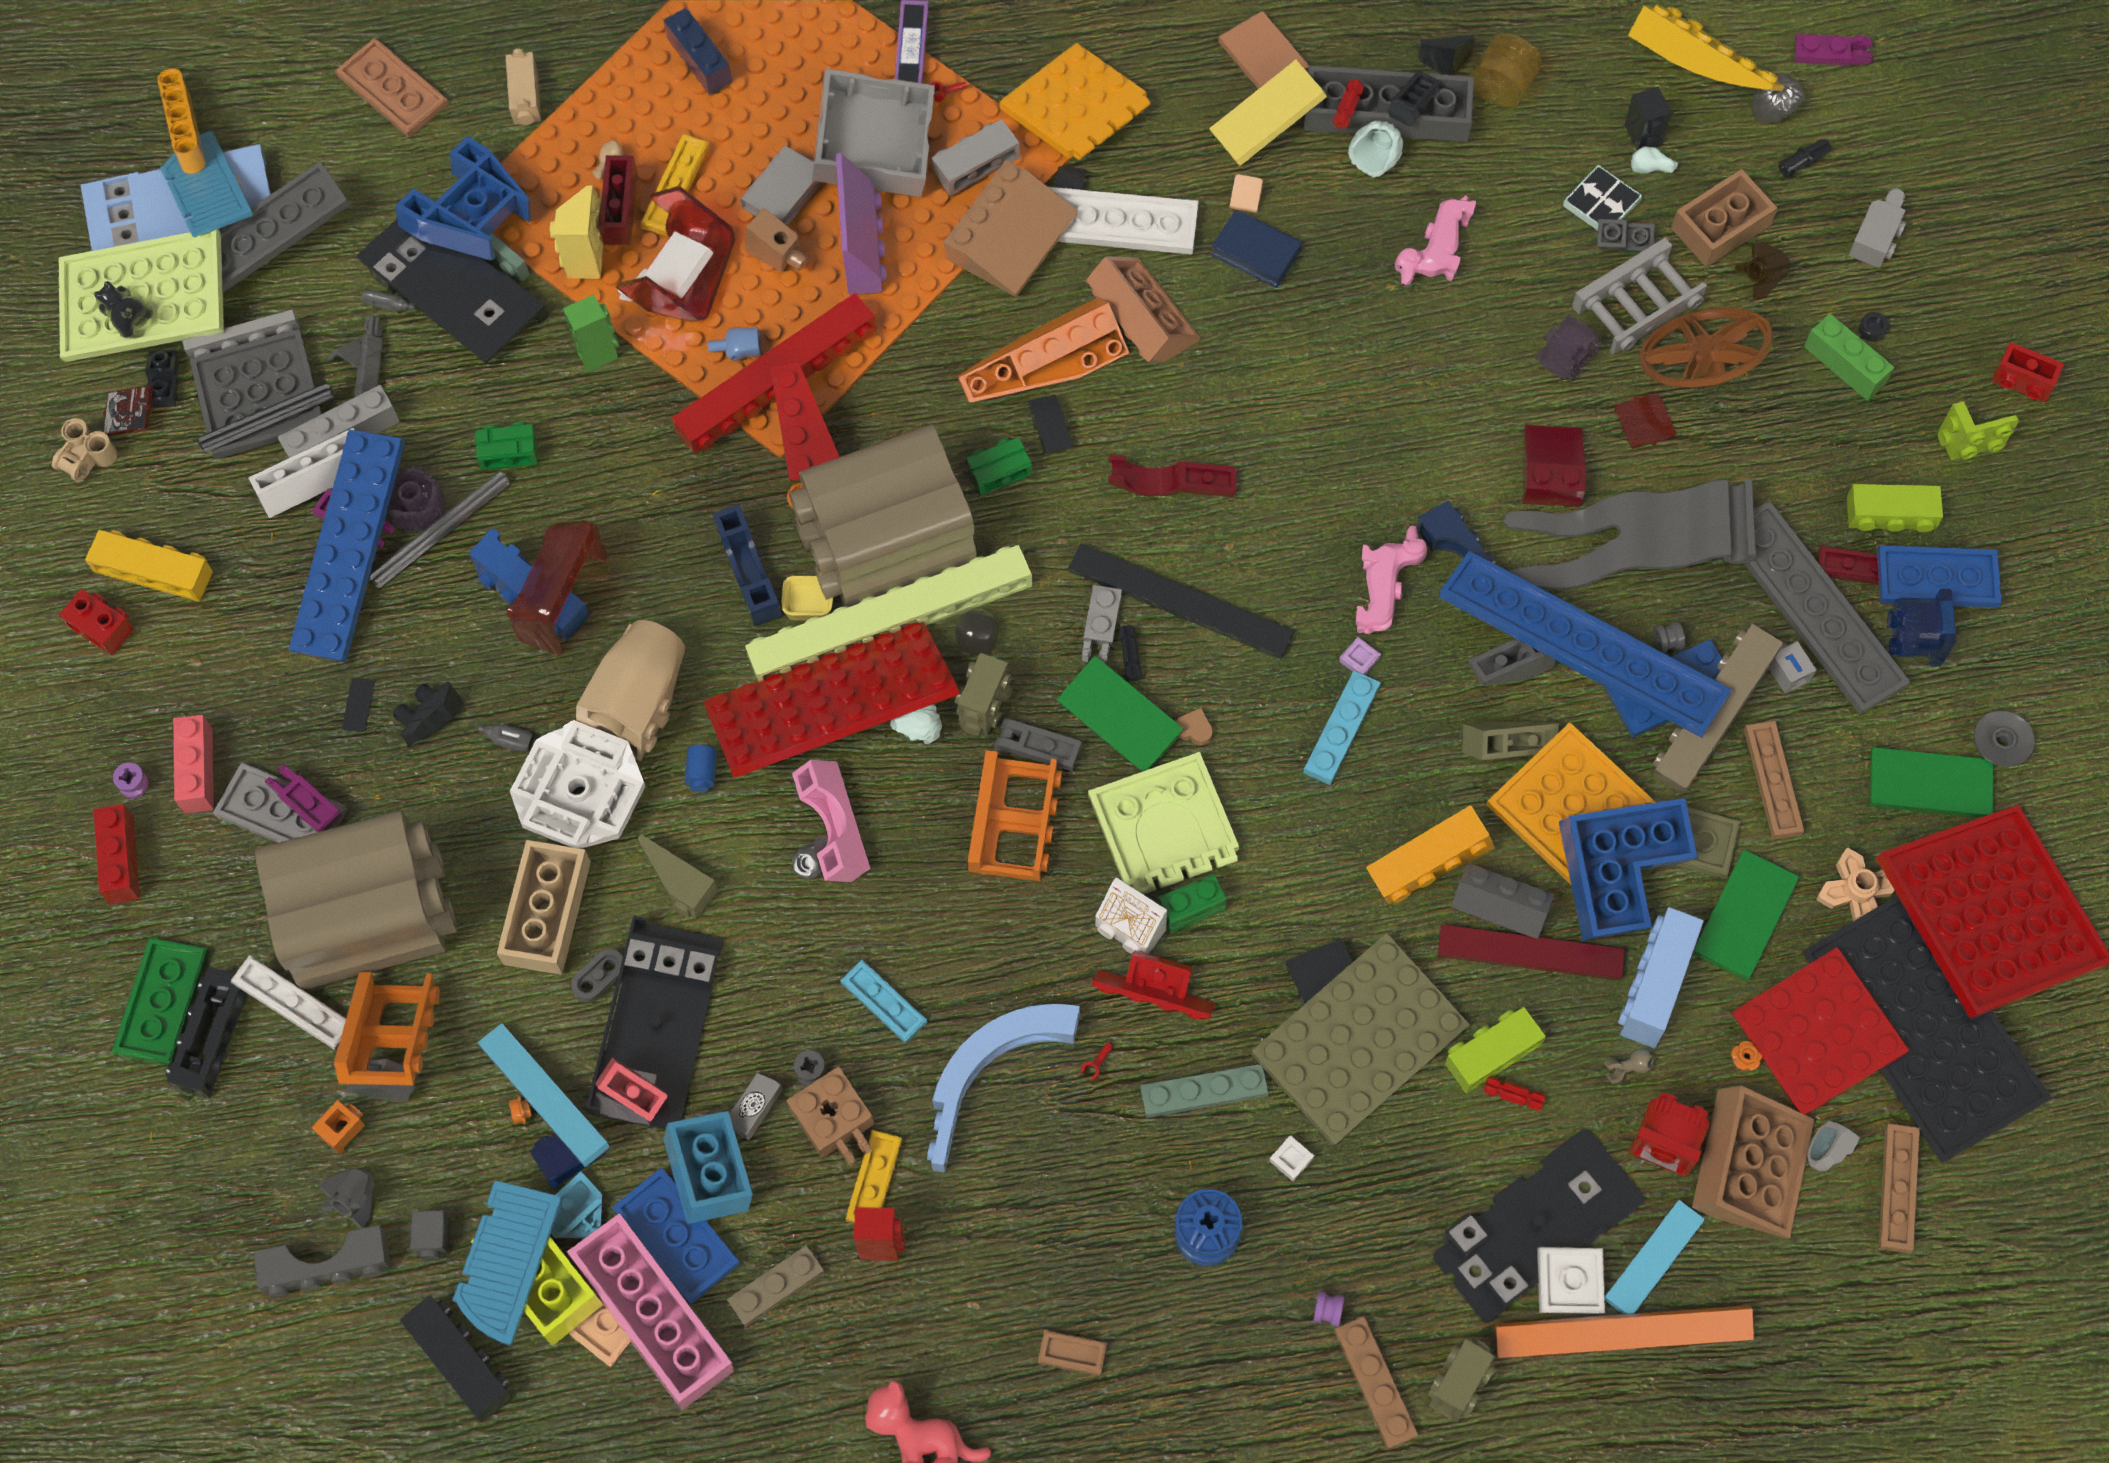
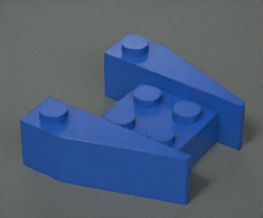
M467 136L450 152L452 174L459 179L436 202L413 188L395 206L398 226L421 241L492 260L494 258L492 238L489 235L512 212L530 222L532 220L530 199L492 152Z

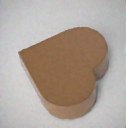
M1202 708L1183 715L1176 720V723L1184 729L1179 739L1191 740L1194 744L1200 746L1206 745L1212 739V728Z

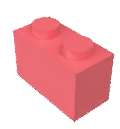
M613 1057L595 1083L598 1089L650 1122L668 1096L665 1090Z

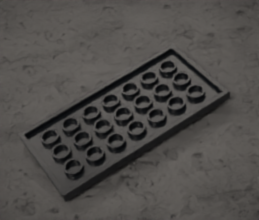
M1898 895L1802 951L1806 961L1810 964L1838 947L1909 1049V1053L1884 1067L1880 1072L1916 1127L1920 1128V1133L1941 1165L2052 1099L1993 1011L1970 1019Z

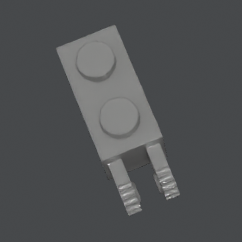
M1893 188L1888 193L1885 202L1876 200L1871 203L1848 256L1878 268L1881 267L1884 258L1890 260L1897 245L1892 240L1894 236L1900 238L1906 222L1901 220L1905 213V209L1901 208L1905 199V192L1903 190Z

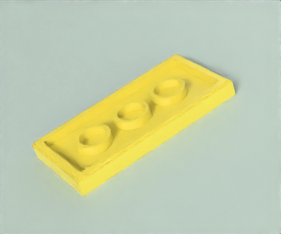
M1294 60L1209 129L1236 163L1241 166L1327 96L1299 62Z

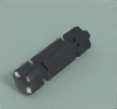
M1132 625L1122 626L1119 628V636L1126 679L1130 682L1139 681L1142 679V670L1137 640H1135V627Z

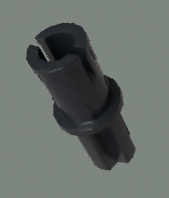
M1820 139L1806 148L1800 147L1797 149L1795 154L1780 161L1778 168L1784 177H1789L1804 167H1811L1815 160L1828 154L1832 147L1827 139Z

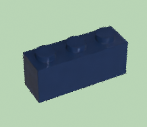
M687 7L663 20L667 39L709 96L733 83L729 63Z

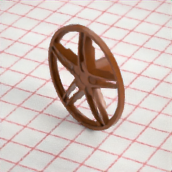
M1723 307L1691 312L1665 323L1646 339L1640 351L1641 365L1647 376L1664 385L1674 387L1715 386L1736 378L1757 366L1771 350L1773 344L1772 329L1764 317L1746 309ZM1716 318L1737 319L1712 335H1709L1698 323V321ZM1688 324H1692L1699 336L1695 337ZM1755 327H1758L1764 335V342L1760 351L1735 344L1745 338L1747 332ZM1679 328L1682 329L1687 343H1677L1653 349L1666 335ZM1688 362L1682 379L1661 375L1651 366V364L1658 363L1671 365ZM1740 362L1745 363L1726 372L1724 363L1738 365Z

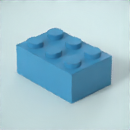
M726 1111L667 1123L663 1140L687 1224L748 1211L753 1194L729 1112Z

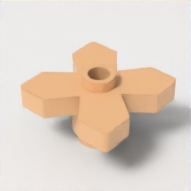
M1847 848L1836 864L1842 880L1827 881L1816 899L1831 909L1850 903L1852 919L1855 921L1878 907L1874 898L1890 897L1894 889L1883 870L1873 873L1871 870L1865 869L1863 856Z

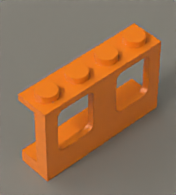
M986 750L968 856L969 872L1040 881L1042 871L1047 872L1049 864V854H1045L1046 843L1051 844L1054 826L1049 825L1050 815L1056 816L1058 798H1053L1054 789L1060 788L1062 770H1057V759H1051L1050 765L999 759L998 752ZM1011 776L1046 780L1047 787L1043 810L1037 811L1006 806L1004 801L1008 779ZM1003 831L1039 836L1034 866L997 862L995 857L999 834Z
M359 972L334 1060L339 1084L414 1086L416 1074L422 1071V1050H426L428 1047L427 1030L434 1023L433 1007L438 1005L440 999L439 986L434 985L433 974L426 973L423 986L374 985L372 972ZM388 1003H419L413 1026L381 1025L380 1022L385 1005ZM376 1048H407L403 1062L404 1072L369 1071L368 1066L373 1050Z

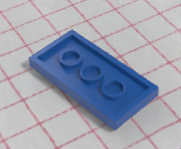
M1881 545L1877 549L1880 604H1934V606H1938L1939 602H1952V606L1999 608L2001 604L1998 550Z
M1711 639L1670 656L1714 680L1720 673L1717 666L1722 658ZM1605 687L1608 696L1632 738L1671 722Z
M662 1167L612 1207L617 1215L620 1213L659 1267L690 1305L740 1265L738 1259L706 1220L687 1224L676 1184Z

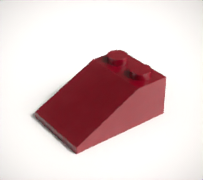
M1524 425L1523 504L1581 507L1585 494V456L1582 428Z

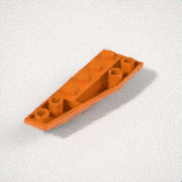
M1098 297L1025 334L957 377L968 402L971 403L1081 378L1128 354L1129 351L1109 303Z

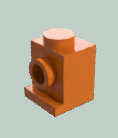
M337 1100L311 1128L341 1155L345 1151L344 1148L365 1125L360 1120L363 1114L355 1106L349 1103L345 1107ZM343 1123H347V1125L339 1132V1126Z

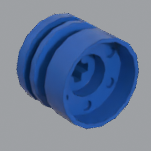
M1201 1189L1188 1195L1180 1204L1175 1220V1242L1180 1253L1190 1262L1197 1265L1216 1266L1227 1261L1236 1252L1242 1231V1214L1236 1202L1226 1193L1215 1189ZM1204 1219H1209L1211 1223H1214L1212 1230H1208V1227L1203 1225Z

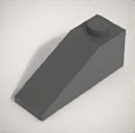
M1514 639L1468 660L1467 664L1482 685L1485 686L1530 679L1554 668L1556 660Z

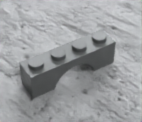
M380 1225L349 1231L341 1250L331 1259L321 1263L311 1264L299 1261L286 1245L254 1252L258 1289L271 1298L286 1296L289 1290L298 1288L301 1291L315 1290L320 1287L319 1284L331 1281L332 1284L347 1283L351 1281V1277L363 1275L366 1278L376 1277L383 1274V1270L391 1269L387 1234Z

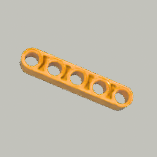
M174 68L167 69L159 74L158 84L172 147L182 171L186 174H195L204 169L206 161L191 96L180 70Z

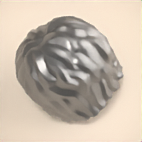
M1773 73L1778 76L1777 81L1785 86L1783 91L1757 88V91L1753 94V116L1759 123L1763 125L1772 122L1778 123L1785 115L1795 112L1804 101L1805 93L1802 85L1787 74Z

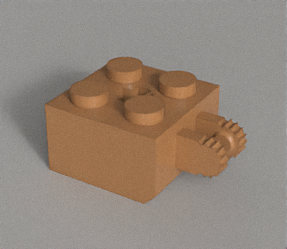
M839 1066L786 1100L790 1112L822 1159L838 1149L849 1165L854 1163V1155L845 1145L853 1138L857 1141V1145L862 1152L868 1154L872 1151L862 1132L875 1125L873 1116ZM835 1109L836 1115L831 1117L825 1112Z

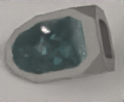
M1828 1121L1819 1127L1810 1143L1808 1150L1810 1166L1818 1171H1828L1834 1164L1841 1163L1846 1155L1853 1153L1860 1137L1848 1128Z

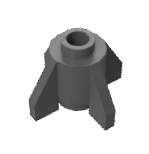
M351 1168L325 1177L319 1188L329 1198H327L321 1209L324 1212L336 1210L342 1215L350 1216V1219L358 1228H363L370 1219L372 1195L375 1188L372 1175L363 1168Z

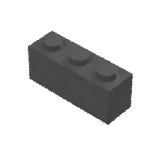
M1467 863L1451 907L1538 939L1554 894Z

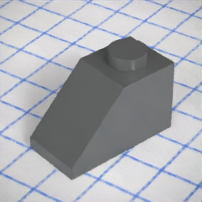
M389 1059L370 1060L368 1070L404 1072V1067ZM415 1082L414 1086L347 1084L345 1090L384 1101L405 1102L408 1101L414 1092Z

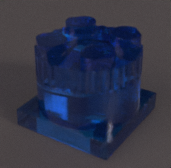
M1940 589L1935 598L1900 597L1895 599L1894 611H1888L1887 626L1892 628L1893 638H1890L1889 652L1891 655H1897L1898 657H1929L1930 667H1941L1956 644L1951 589Z

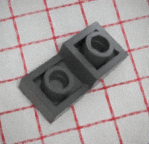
M1599 219L1597 248L1641 253L1654 245L1655 224Z

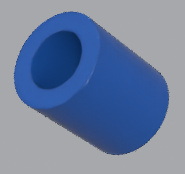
M694 745L687 749L685 785L690 787V790L702 793L714 787L717 750L706 745Z

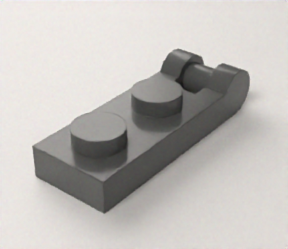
M1011 719L1003 720L1000 728L1002 730L1001 736L997 737L994 744L996 750L1003 753H1013L1049 765L1051 759H1057V767L1073 771L1082 741ZM1013 735L1021 736L1019 742L1012 740Z

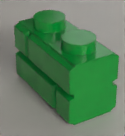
M515 422L512 426L486 425L483 429L475 430L476 457L481 471L538 465L537 434L533 424Z
M1019 437L1014 439L1003 438L994 447L986 450L984 448L976 449L969 454V457H966L967 472L979 496L1032 476V464Z
M1214 874L1202 878L1201 882L1197 880L1158 897V904L1167 910L1166 927L1170 934L1226 910L1227 900Z

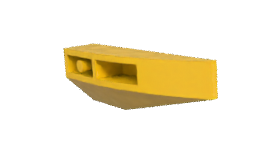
M1658 4L1655 7L1643 6L1628 35L1670 62L1717 81L1743 87L1783 91L1785 87L1777 81L1778 76L1767 70L1762 71L1756 67L1754 61L1740 56L1734 52V49L1703 31L1702 28L1704 26L1692 19L1688 21L1681 17L1682 12L1671 6H1668L1667 9Z

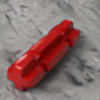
M1350 80L1346 86L1332 121L1337 129H1346L1350 123V117H1352L1364 88L1360 80Z
M1493 1076L1487 1078L1484 1086L1486 1094L1492 1096L1498 1094L1501 1099L1522 1106L1528 1104V1108L1537 1111L1542 1109L1545 1101L1544 1093L1535 1090L1532 1093L1529 1092V1088L1508 1081L1502 1083L1500 1082L1501 1079Z

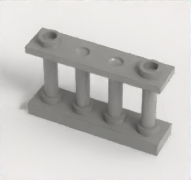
M1663 238L1575 294L1572 305L1573 309L1578 314L1587 309L1589 311L1593 310L1615 336L1610 349L1612 355L1621 350L1624 352L1628 351L1636 344L1637 340L1685 310L1697 308L1704 300L1703 296L1707 285L1702 282L1691 289L1668 262L1672 245L1666 238ZM1654 268L1660 269L1680 292L1681 296L1669 303L1646 276L1647 272ZM1631 282L1638 283L1659 310L1647 317L1627 294L1624 287ZM1608 296H1615L1637 323L1624 330L1603 306L1602 300Z

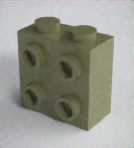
M980 653L977 661L970 663L966 678H969L965 688L962 686L959 688V695L955 699V703L958 704L956 715H959L960 727L967 733L975 736L982 734L988 737L991 727H997L1001 717V712L999 711L1002 702H1008L1012 692V686L1009 685L1012 675L1008 672V662Z
M1466 1339L1462 1347L1455 1344L1443 1366L1448 1372L1446 1375L1439 1372L1427 1394L1432 1397L1428 1407L1455 1423L1458 1422L1461 1415L1468 1418L1480 1395L1475 1393L1476 1388L1483 1391L1496 1368L1490 1365L1494 1358V1355L1489 1353L1490 1348L1475 1339L1472 1342Z

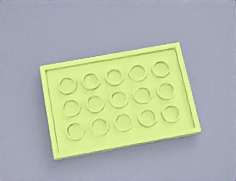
M216 229L195 238L189 232L59 257L60 358L64 362L181 341L196 336L224 333L221 232ZM107 281L116 288L118 286L126 287L130 291L131 297L140 299L145 305L151 306L153 309V315L149 320L140 319L134 324V335L130 338L121 337L119 331L113 327L110 317L103 315L99 310L101 303L95 298L94 293L95 291H100Z

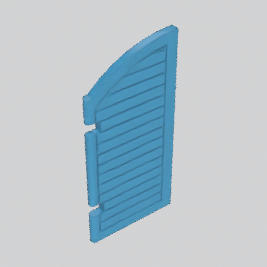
M212 130L200 135L206 161L204 169L195 174L183 172L175 153L160 167L165 180L175 178L168 181L167 184L183 218L193 216L186 219L185 222L194 238L253 216Z
M494 1181L486 1204L487 1207L494 1208L492 1216L482 1215L462 1274L470 1276L468 1284L458 1283L452 1301L459 1305L469 1321L481 1332L500 1343L512 1346L562 1202V1197Z

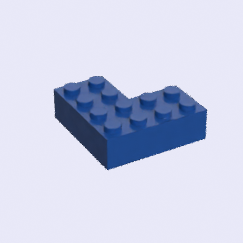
M1685 798L1572 815L1559 821L1582 941L1636 933L1651 928L1652 925L1640 870L1683 864L1698 858Z

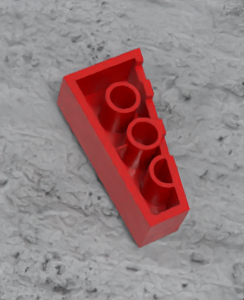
M797 362L770 367L790 483L800 481L799 471L840 457L801 366Z

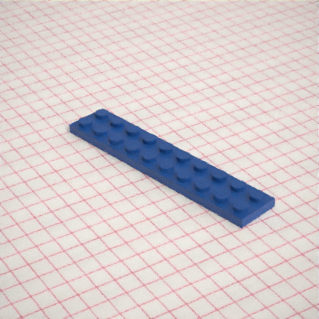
M1471 551L1466 554L1440 590L1439 598L1701 738H1703L1732 689Z

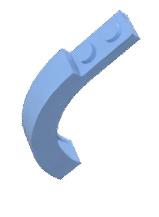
M1045 1004L1012 1011L984 1025L959 1047L943 1070L932 1100L934 1109L943 1110V1112H937L934 1130L938 1131L936 1142H930L927 1160H931L933 1171L943 1173L946 1171L961 1102L967 1089L979 1072L998 1056L1022 1045L1036 1042L1074 1044L1080 1017V1006Z

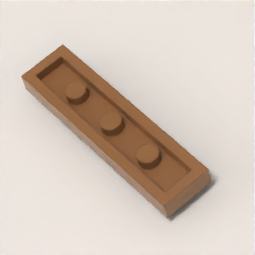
M1770 721L1746 725L1744 732L1772 840L1800 836L1803 834L1804 828L1776 722Z
M1889 1123L1885 1126L1878 1249L1909 1254L1913 1252L1920 1128Z
M1364 1316L1335 1328L1334 1333L1387 1450L1417 1438L1416 1429Z

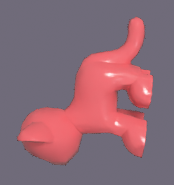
M892 1381L889 1385L877 1388L870 1395L865 1417L867 1428L880 1435H895L901 1451L902 1463H924L922 1456L932 1453L936 1456V1460L932 1463H958V1457L970 1462H981L990 1458L991 1451L988 1447L972 1449L966 1446L957 1427L951 1421L940 1418L920 1421L910 1417L908 1400L900 1383Z

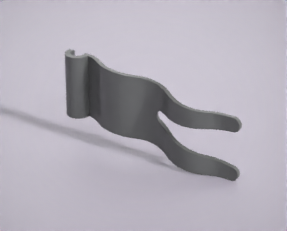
M1718 480L1675 492H1627L1606 498L1592 506L1575 512L1556 514L1539 511H1511L1504 519L1505 526L1510 530L1533 531L1557 537H1580L1612 527L1618 529L1619 536L1579 559L1556 565H1537L1509 570L1512 574L1541 589L1569 590L1583 587L1611 574L1628 569H1674L1721 557L1728 563L1743 564L1756 558L1752 480H1745V483L1739 486L1728 485V480Z

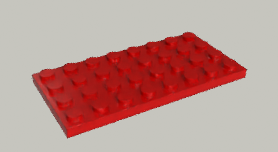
M916 622L906 625L897 632L881 634L870 642L854 644L840 653L826 654L813 663L799 664L792 668L791 671L783 674H772L764 678V681L745 684L735 690L715 695L703 701V704L733 778L957 696L959 695V690L925 623Z

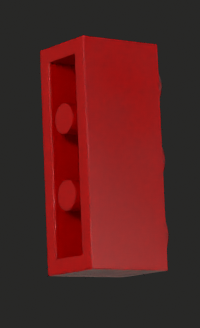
M124 804L93 809L99 893L109 904L139 900L140 891L134 816Z
M855 1207L853 1239L860 1260L898 1261L899 1252L905 1251V1233H903V1226H901V1218L896 1217L895 1209Z

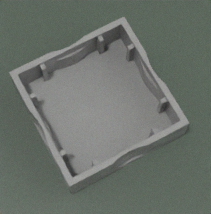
M825 69L812 180L838 184L836 154L842 153L874 181L875 190L921 197L926 181L929 150L927 135L932 119L935 86L902 80H881L864 74Z

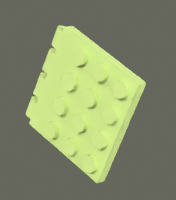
M1200 752L1088 791L1089 799L1122 881L1143 895L1156 890L1153 882L1156 879L1160 887L1164 888L1183 881L1182 870H1186L1188 877L1192 878L1211 871L1210 860H1214L1217 868L1238 861L1235 851L1239 850L1238 842Z

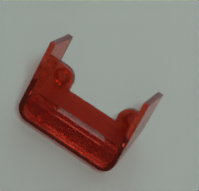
M681 186L651 193L649 199L669 213L665 224L669 238L674 232H677L708 247L713 252V255L682 299L666 291L647 276L618 283L616 289L648 312L690 322L705 320L710 314L735 243L734 230L726 221Z
M585 520L556 522L552 527L549 526L546 529L544 544L517 600L511 602L507 612L510 624L519 642L559 656L562 655L563 650L554 630V625L587 556L604 562L608 558L596 524Z

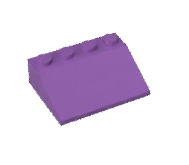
M837 153L836 165L841 243L848 293L852 295L853 293L882 292L881 281H887L885 264H880V257H885L884 240H878V233H883L882 216H877L876 209H882L880 192H875L874 181L842 153Z

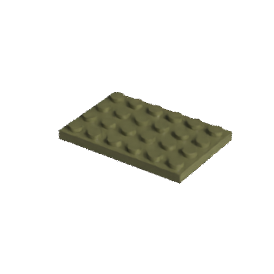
M1386 933L1257 1045L1250 1054L1328 1142L1335 1146L1470 1024Z

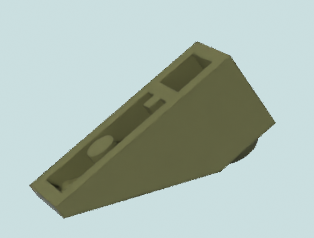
M1505 721L1463 724L1462 753L1480 760L1536 755L1558 734L1559 723Z
M641 834L638 837L639 844L672 901V907L685 917L690 914L698 919L718 891L715 880Z

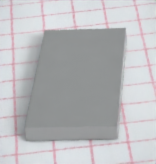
M241 762L213 811L215 817L276 843L317 833L283 803L264 781L271 777L283 789L290 782ZM326 798L343 815L329 829L339 827L348 808L346 805Z

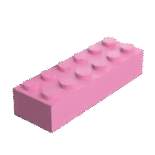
M620 1213L567 1251L571 1262L681 1410H684L734 1372L732 1362Z

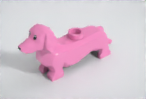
M1465 195L1460 200L1449 199L1441 202L1434 223H1428L1424 238L1429 239L1427 248L1421 251L1408 248L1400 252L1396 258L1395 270L1401 274V284L1403 287L1408 286L1412 282L1416 272L1428 277L1445 274L1447 280L1452 281L1461 258L1454 255L1459 244L1458 223L1460 221L1461 226H1468L1476 201H1468V196Z
M1416 526L1409 527L1403 544L1385 543L1376 550H1371L1368 545L1363 544V570H1367L1366 579L1370 603L1368 604V611H1365L1363 607L1357 606V633L1364 632L1370 634L1386 630L1392 625L1395 599L1401 600L1402 582H1397L1398 573L1404 566L1421 564L1427 555L1426 542L1423 539H1419Z

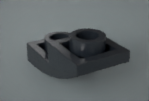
M177 350L148 351L145 370L148 378L145 395L147 408L176 407Z
M1056 395L1027 401L1034 429L1037 428L1043 455L1073 448L1066 420Z

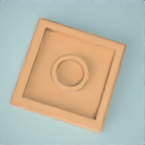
M604 1305L568 1333L609 1367L613 1366L631 1343Z

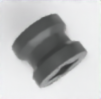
M1679 621L1671 622L1669 626L1665 627L1663 625H1655L1653 627L1654 644L1658 651L1667 653L1669 649L1678 651L1685 648L1684 632Z
M803 1051L794 1061L796 1077L804 1086H809L826 1075L824 1059L816 1051Z

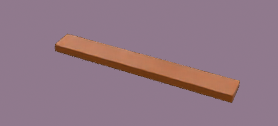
M1750 1305L1494 1324L1497 1358L1754 1340L1753 1311Z

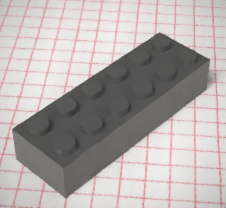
M1309 65L1308 74L1320 86L1327 97L1305 114L1304 130L1356 134L1361 127L1373 121H1387L1389 124H1393L1395 128H1398L1401 137L1468 142L1472 121L1474 77L1427 74L1441 81V87L1416 122L1409 127L1391 118L1388 112L1391 100L1415 73ZM1350 80H1360L1364 88L1352 117H1350V123L1346 129H1337L1332 121L1346 86Z

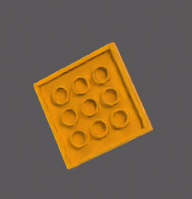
M1569 722L1487 801L1486 805L1571 885L1559 821L1572 815L1656 802Z

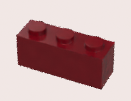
M606 155L598 226L603 245H631L638 179L634 156Z

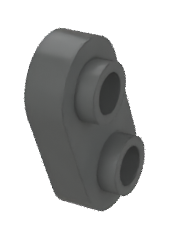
M605 949L577 972L571 981V988L575 998L581 1002H593L618 980L623 959L621 953L614 949ZM607 964L615 965V969L612 971H606L604 968ZM586 984L593 986L589 992L583 991L582 987Z

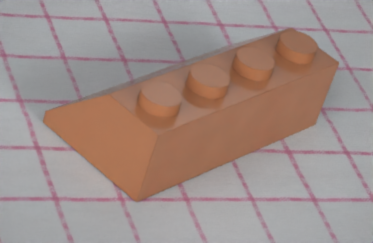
M1105 256L1086 279L1092 288L1094 296L1109 303L1115 319L1123 328L1124 335L1134 342L1139 349V354L1146 361L1166 362L1201 339L1139 258Z

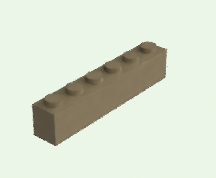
M1754 624L1750 626L1748 631L1743 629L1740 631L1733 642V645L1737 646L1731 656L1726 653L1717 666L1720 673L1715 681L1732 689L1730 696L1703 738L1684 728L1676 727L1668 740L1672 745L1667 752L1661 750L1652 764L1656 767L1653 777L1682 795L1686 793L1779 653L1783 644L1782 641Z

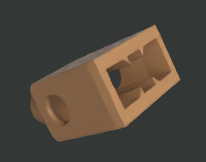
M763 207L746 227L745 251L779 272L783 271L788 264L798 271L806 265L809 257L798 250L799 236Z

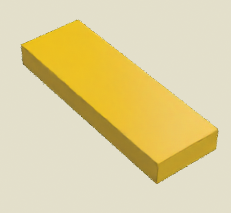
M871 1130L868 1144L872 1151L864 1154L846 1215L847 1222L854 1223L855 1207L883 1208L902 1143V1137Z

